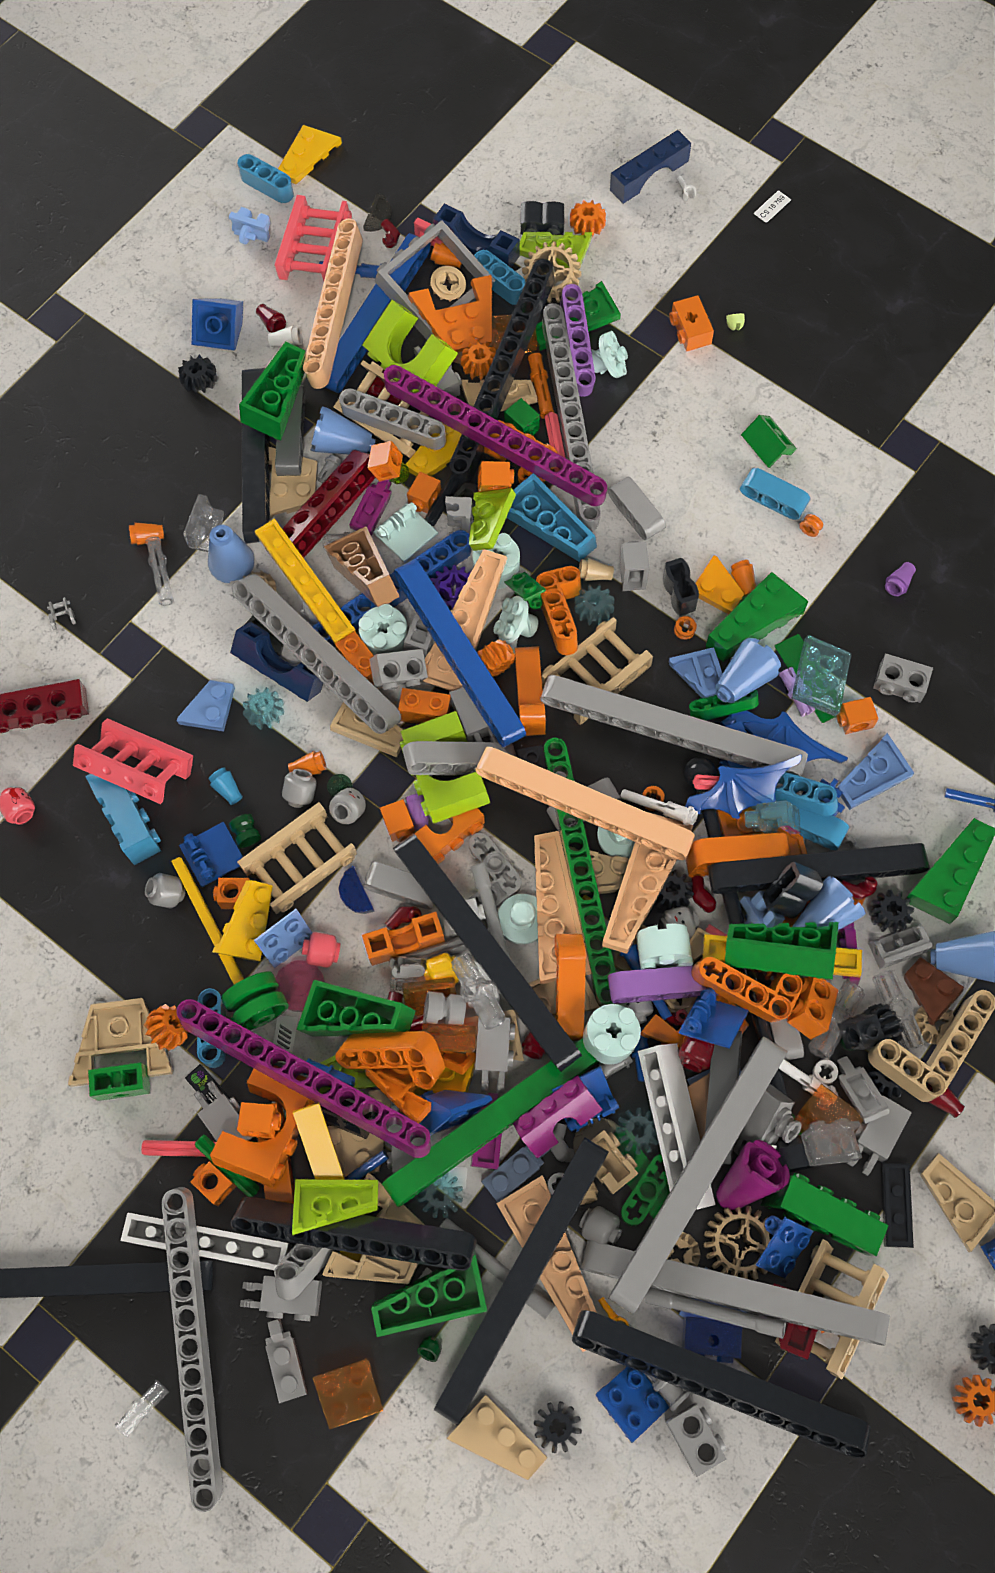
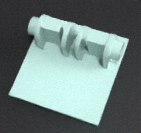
M413 502L404 504L402 508L373 531L404 563L439 534L416 512L417 507Z

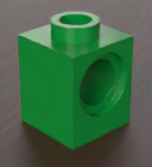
M522 398L504 411L505 423H510L517 430L532 436L538 432L540 428V415Z

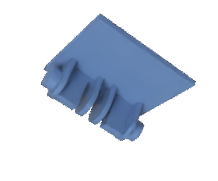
M294 909L254 941L271 965L276 968L302 948L304 939L309 940L312 931L298 910Z

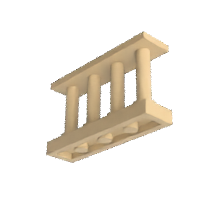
M363 360L361 365L368 370V373L357 391L366 394L376 376L384 381V373H382L383 368L372 361L371 364H368ZM384 387L378 398L387 401L391 394ZM338 399V401L334 405V408L338 410L340 413H342L340 401ZM433 400L429 402L431 404H437ZM401 401L398 406L407 409L409 404ZM349 402L346 405H353L355 402ZM369 410L368 413H374L376 410ZM422 411L419 413L427 417L429 416ZM395 417L389 419V421L397 420ZM351 419L384 442L392 441L400 452L408 458H411L416 452L412 448L413 443L403 438L399 440L393 434ZM413 425L410 429H416L419 426Z
M613 617L608 622L603 621L596 628V632L578 645V649L574 654L566 655L554 666L552 664L549 665L542 672V686H545L548 676L556 675L561 677L571 667L587 685L618 694L651 667L653 656L647 650L641 655L635 654L614 633L617 620ZM604 639H607L629 661L628 665L624 669H618L596 646ZM587 653L611 675L610 680L606 684H600L578 662ZM574 714V719L579 725L588 719L587 717Z
M320 802L237 861L247 876L251 873L256 874L262 883L273 885L271 895L275 900L270 903V906L276 914L290 909L296 899L339 867L349 865L355 859V855H357L355 846L352 843L344 848L324 823L328 816ZM311 829H317L336 853L335 856L325 863L304 838L305 834ZM292 843L298 845L316 868L315 871L303 878L284 853L285 848ZM272 858L277 859L296 884L285 893L280 890L263 868L264 864Z
M822 1240L820 1246L817 1245L812 1252V1263L798 1292L812 1295L815 1290L835 1301L874 1310L889 1277L886 1270L873 1264L871 1270L864 1271L831 1255L833 1251L832 1246L828 1241ZM828 1265L861 1281L863 1288L860 1295L853 1297L819 1280L825 1266ZM838 1335L840 1339L836 1347L831 1349L814 1341L811 1353L825 1359L826 1364H828L826 1369L832 1375L842 1380L860 1340ZM777 1337L775 1342L780 1346L779 1338Z

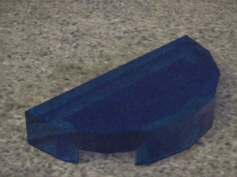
M354 866L350 867L344 872L338 887L341 901L348 909L355 913L367 914L375 912Z

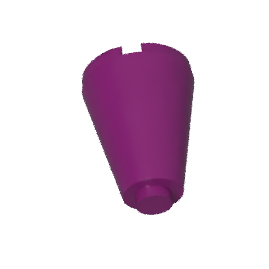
M761 1140L746 1143L716 1191L719 1204L723 1208L735 1211L738 1207L742 1208L783 1189L789 1182L790 1174L787 1165L785 1164L782 1167L778 1158L781 1155L778 1151Z

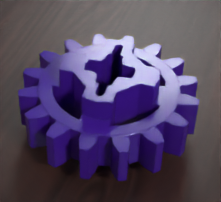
M453 565L452 570H448L445 566L443 573L435 572L437 579H430L450 611L456 604L458 596L472 572L466 573L464 566L460 570H457L456 565ZM454 585H456L455 595L453 596L452 590H454Z

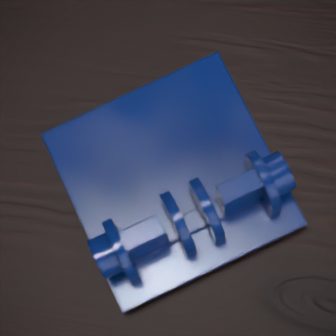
M224 822L197 836H193L192 833L184 836V843L179 845L201 887L240 867L237 861L243 858Z
M706 988L697 997L679 1030V1034L730 1049L748 1014V1009L716 1001L715 990Z
M601 1066L579 1076L602 1108V1111L592 1118L596 1117L600 1121V1115L605 1117L611 1113H616L615 1110L619 1106L612 1096ZM563 1085L555 1089H552L553 1093L557 1091L559 1088H561ZM564 1118L570 1131L576 1129L578 1132L579 1129L589 1125L586 1122L580 1126L574 1118ZM592 1118L589 1120L591 1125L594 1124Z
M770 1216L765 1220V1228L773 1237L756 1266L786 1278L788 1273L794 1269L795 1261L801 1251L809 1244L813 1230L786 1217L780 1220L776 1216Z
M630 1367L624 1368L596 1393L598 1401L602 1403L609 1416L614 1419V1422L618 1424L625 1437L631 1443L670 1407L658 1391L655 1392L652 1383L646 1375Z

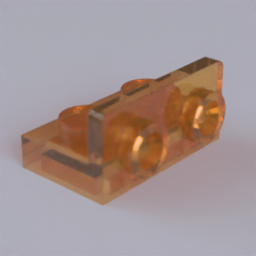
M454 977L402 983L404 1003L406 1006L416 1010V1016L424 1014L425 999L428 991L443 993L445 997H448L450 994L457 995Z
M422 1024V1031L434 1037L440 1051L471 1053L475 1051L476 1026Z

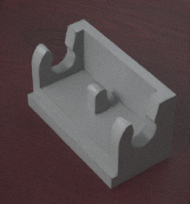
M446 497L447 525L459 527L470 535V527L473 523L472 498Z
M916 925L868 943L879 969L925 954L933 947L922 925Z

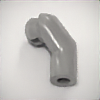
M557 1123L553 1133L559 1143L550 1150L557 1160L568 1163L572 1161L575 1155L574 1150L569 1148L564 1141L567 1126Z

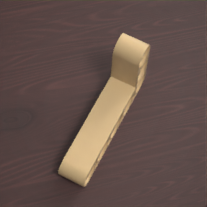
M980 990L968 997L961 1005L926 1063L891 1039L882 1040L869 1050V1062L922 1102L932 1101L946 1091L994 1011V995L987 990ZM976 1001H978L981 1004L982 1009L979 1008ZM964 1021L969 1024L970 1029L965 1026ZM951 1041L955 1042V1044H956L957 1047H958V1050H956V1049L952 1046V1042H951ZM881 1049L887 1053L888 1059L882 1056ZM939 1061L944 1064L945 1071L940 1068ZM903 1065L909 1069L910 1076L905 1073ZM926 1082L932 1086L933 1092L927 1089Z

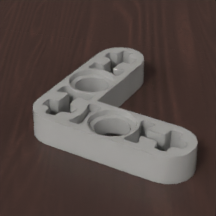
M482 832L473 834L469 839V850L479 864L486 863L488 874L493 880L491 882V890L497 896L495 905L498 908L506 899L520 891L521 878L488 835ZM476 840L479 842L485 841L484 847L488 854L484 859L481 858L484 857L482 849H475ZM492 858L500 859L502 867L498 870L490 869L488 867L489 860ZM506 869L509 870L506 871V876L508 877V879L516 880L515 888L513 889L510 886L504 887L506 885V881L501 874H503V872ZM479 891L468 898L478 899L479 903L482 904Z

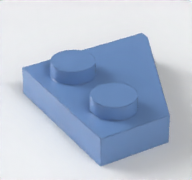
M714 647L669 658V665L701 698L716 695L715 686L723 673Z
M210 680L178 716V724L224 732L235 690L234 684Z

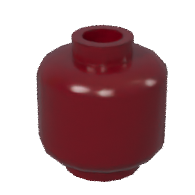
M685 1036L678 1053L682 1066L698 1073L701 1070L709 1069L714 1044Z

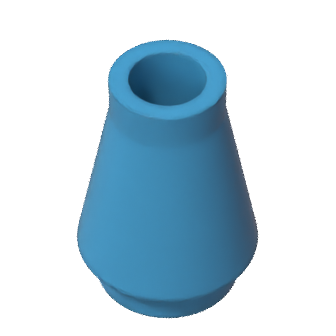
M225 767L215 771L208 778L211 782L210 786L224 797L230 805L242 799L243 796L239 792L231 771H227Z

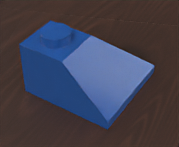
M222 298L192 299L191 345L235 351L243 324V301Z
M433 1090L428 1091L419 1097L431 1102V1111L419 1124L427 1128L430 1135L465 1123L489 1104L492 1098L490 1095L443 1090L434 1093Z

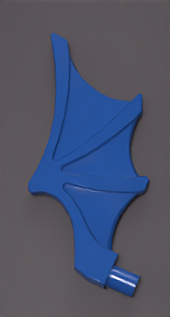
M746 710L730 714L729 717L720 722V725L728 726L742 721L744 728L751 735L803 750L808 754L806 763L815 759H830L837 763H843L848 760V757L819 744L806 735L791 720L787 712H781V715L775 719H764Z
M802 754L759 768H732L722 765L718 768L720 777L717 784L708 791L689 796L685 807H694L698 814H701V810L717 809L728 813L732 818L739 819V814L752 806H768L771 808L780 806L775 797L776 786L788 769L801 762Z

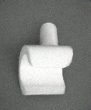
M679 176L677 180L683 190V201L688 200V194H691L693 199H695L696 188L693 185H687L682 176Z

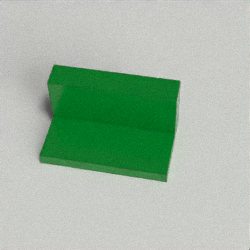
M758 415L741 434L768 468H771L782 455H792L797 449L770 416Z

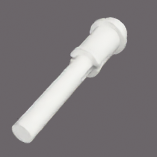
M626 789L621 793L622 799L663 812L665 817L681 821L685 826L693 825L697 820L698 812L692 806L687 808L671 801L664 803Z
M786 1060L782 1061L779 1069L801 1083L802 1088L820 1099L822 1105L827 1104L830 1106L837 1100L838 1092H836L834 1086L826 1085L812 1074L808 1076Z

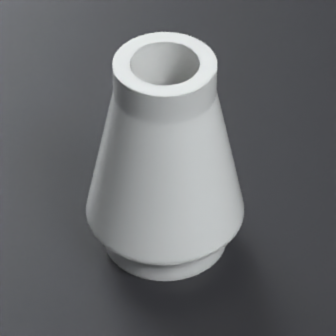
M292 325L276 332L268 333L269 345L271 347H282L285 341L294 346L302 345L301 329Z

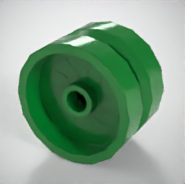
M271 971L257 973L241 980L230 987L221 997L226 1010L234 1012L231 1020L250 1031L273 1021L289 1007L283 992H276L279 984Z

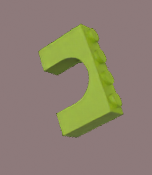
M392 299L362 344L369 351L367 355L376 362L380 361V367L384 370L391 365H397L436 386L458 355V352L445 341L431 334L418 355L412 361L403 364L401 360V347L418 317L405 306ZM413 389L411 392L417 393L419 390Z
M454 711L400 731L403 741L399 743L401 749H403L406 744L414 741L467 742L458 714ZM476 772L450 781L436 780L429 775H416L417 781L413 782L418 796L423 795L425 801L420 802L425 816L430 815L434 824L490 803L483 780Z

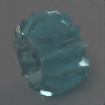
M589 584L587 591L581 588L579 596L575 597V612L579 614L581 621L588 619L589 625L592 624V621H596L599 625L602 619L606 621L610 619V614L614 612V597L609 596V589L601 591L600 584L596 589H593Z
M266 687L263 692H260L256 688V694L248 693L247 698L249 701L243 702L245 709L243 712L244 717L249 718L248 722L252 726L257 724V727L262 729L264 724H267V727L271 729V722L280 723L279 716L284 715V709L282 708L284 702L279 698L276 691L270 693L269 688Z
M641 1108L636 1109L635 1117L630 1110H627L626 1117L628 1120L623 1117L618 1119V1122L624 1127H617L615 1129L617 1134H624V1136L618 1139L620 1144L628 1142L625 1151L629 1152L632 1145L636 1146V1155H640L641 1146L649 1153L651 1152L649 1143L656 1146L659 1143L658 1139L652 1136H657L656 1128H653L655 1126L654 1120H648L652 1112L647 1111L645 1117L641 1116ZM635 1125H638V1128L642 1126L645 1129L641 1138H638V1134L636 1137L632 1134Z
M446 1173L442 1176V1179H438L421 1192L426 1193V1195L419 1197L418 1202L424 1203L429 1201L423 1208L425 1213L434 1207L432 1212L433 1218H437L439 1210H442L444 1218H448L446 1208L450 1207L454 1213L458 1211L453 1201L463 1202L462 1197L455 1196V1194L463 1191V1187L457 1186L452 1188L458 1181L456 1176L447 1182L449 1173ZM438 1188L448 1191V1194L444 1195V1201L439 1202L438 1198L435 1200L433 1198V1195L437 1194Z

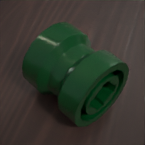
M251 814L240 815L229 823L232 833H235L237 836L235 840L239 848L252 846L262 838L259 830L254 827L255 821Z

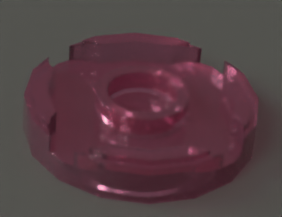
M296 960L290 962L285 967L283 966L275 977L279 984L276 992H283L289 1004L288 1010L292 1012H303L313 980L325 982L323 974L317 966L309 965L306 961Z

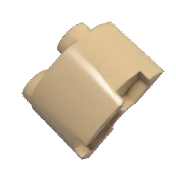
M603 1130L591 1140L609 1151L596 1177L601 1183L606 1185L610 1193L614 1194L638 1174L635 1170L637 1164L628 1153L623 1156L617 1147L621 1144L612 1132L607 1134Z

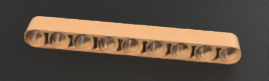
M345 219L338 225L303 364V370L308 381L315 389L325 387L330 380L362 247L363 238L356 221L353 219Z
M493 747L485 748L475 769L476 773L485 779L678 860H686L695 838L694 833L686 828Z

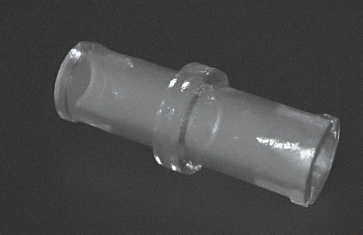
M156 1379L139 1399L135 1398L132 1402L133 1406L115 1423L116 1428L124 1436L128 1437L145 1417L149 1418L152 1415L151 1410L169 1393L168 1390Z

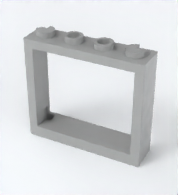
M442 220L436 225L434 223L425 230L423 236L413 238L408 244V248L404 251L403 249L397 251L392 257V261L388 264L387 262L382 263L376 270L375 283L391 300L393 299L405 306L418 317L414 326L427 340L433 334L432 328L426 320L422 319L415 304L409 301L408 295L392 279L390 274L438 236L474 278L491 275ZM492 277V287H493V285H494V283H495V281H496L493 277ZM473 289L469 290L450 307L475 302L476 298Z

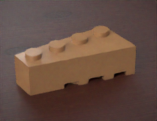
M367 527L324 546L334 568L377 607L388 604L400 597Z

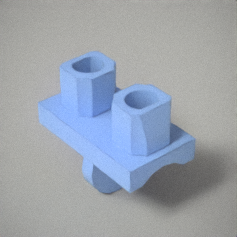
M241 207L237 213H230L229 219L232 221V231H234L235 235L239 236L240 243L246 245L249 240L255 241L256 239L268 242L270 238L268 229L271 224L268 215L261 213L257 219H253L251 211L244 207Z
M758 891L753 897L744 896L740 903L747 913L745 915L747 920L745 924L764 923L767 928H772L785 920L783 915L767 909L762 898L764 891Z

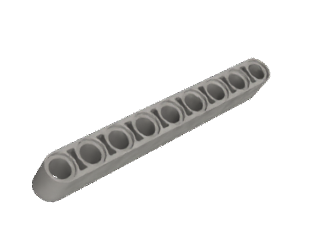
M252 574L233 583L232 592L234 597L374 732L378 734L385 733L400 723L401 714L397 707L260 576Z

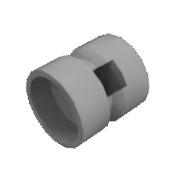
M428 991L424 1005L423 1024L433 1027H439L441 1024H444L446 1028L461 1030L465 1018L466 997L455 994L445 997L443 993Z

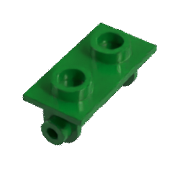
M526 572L517 573L511 579L504 581L516 595L520 596L524 601H528L532 609H538L542 606L541 593L545 592L546 589Z

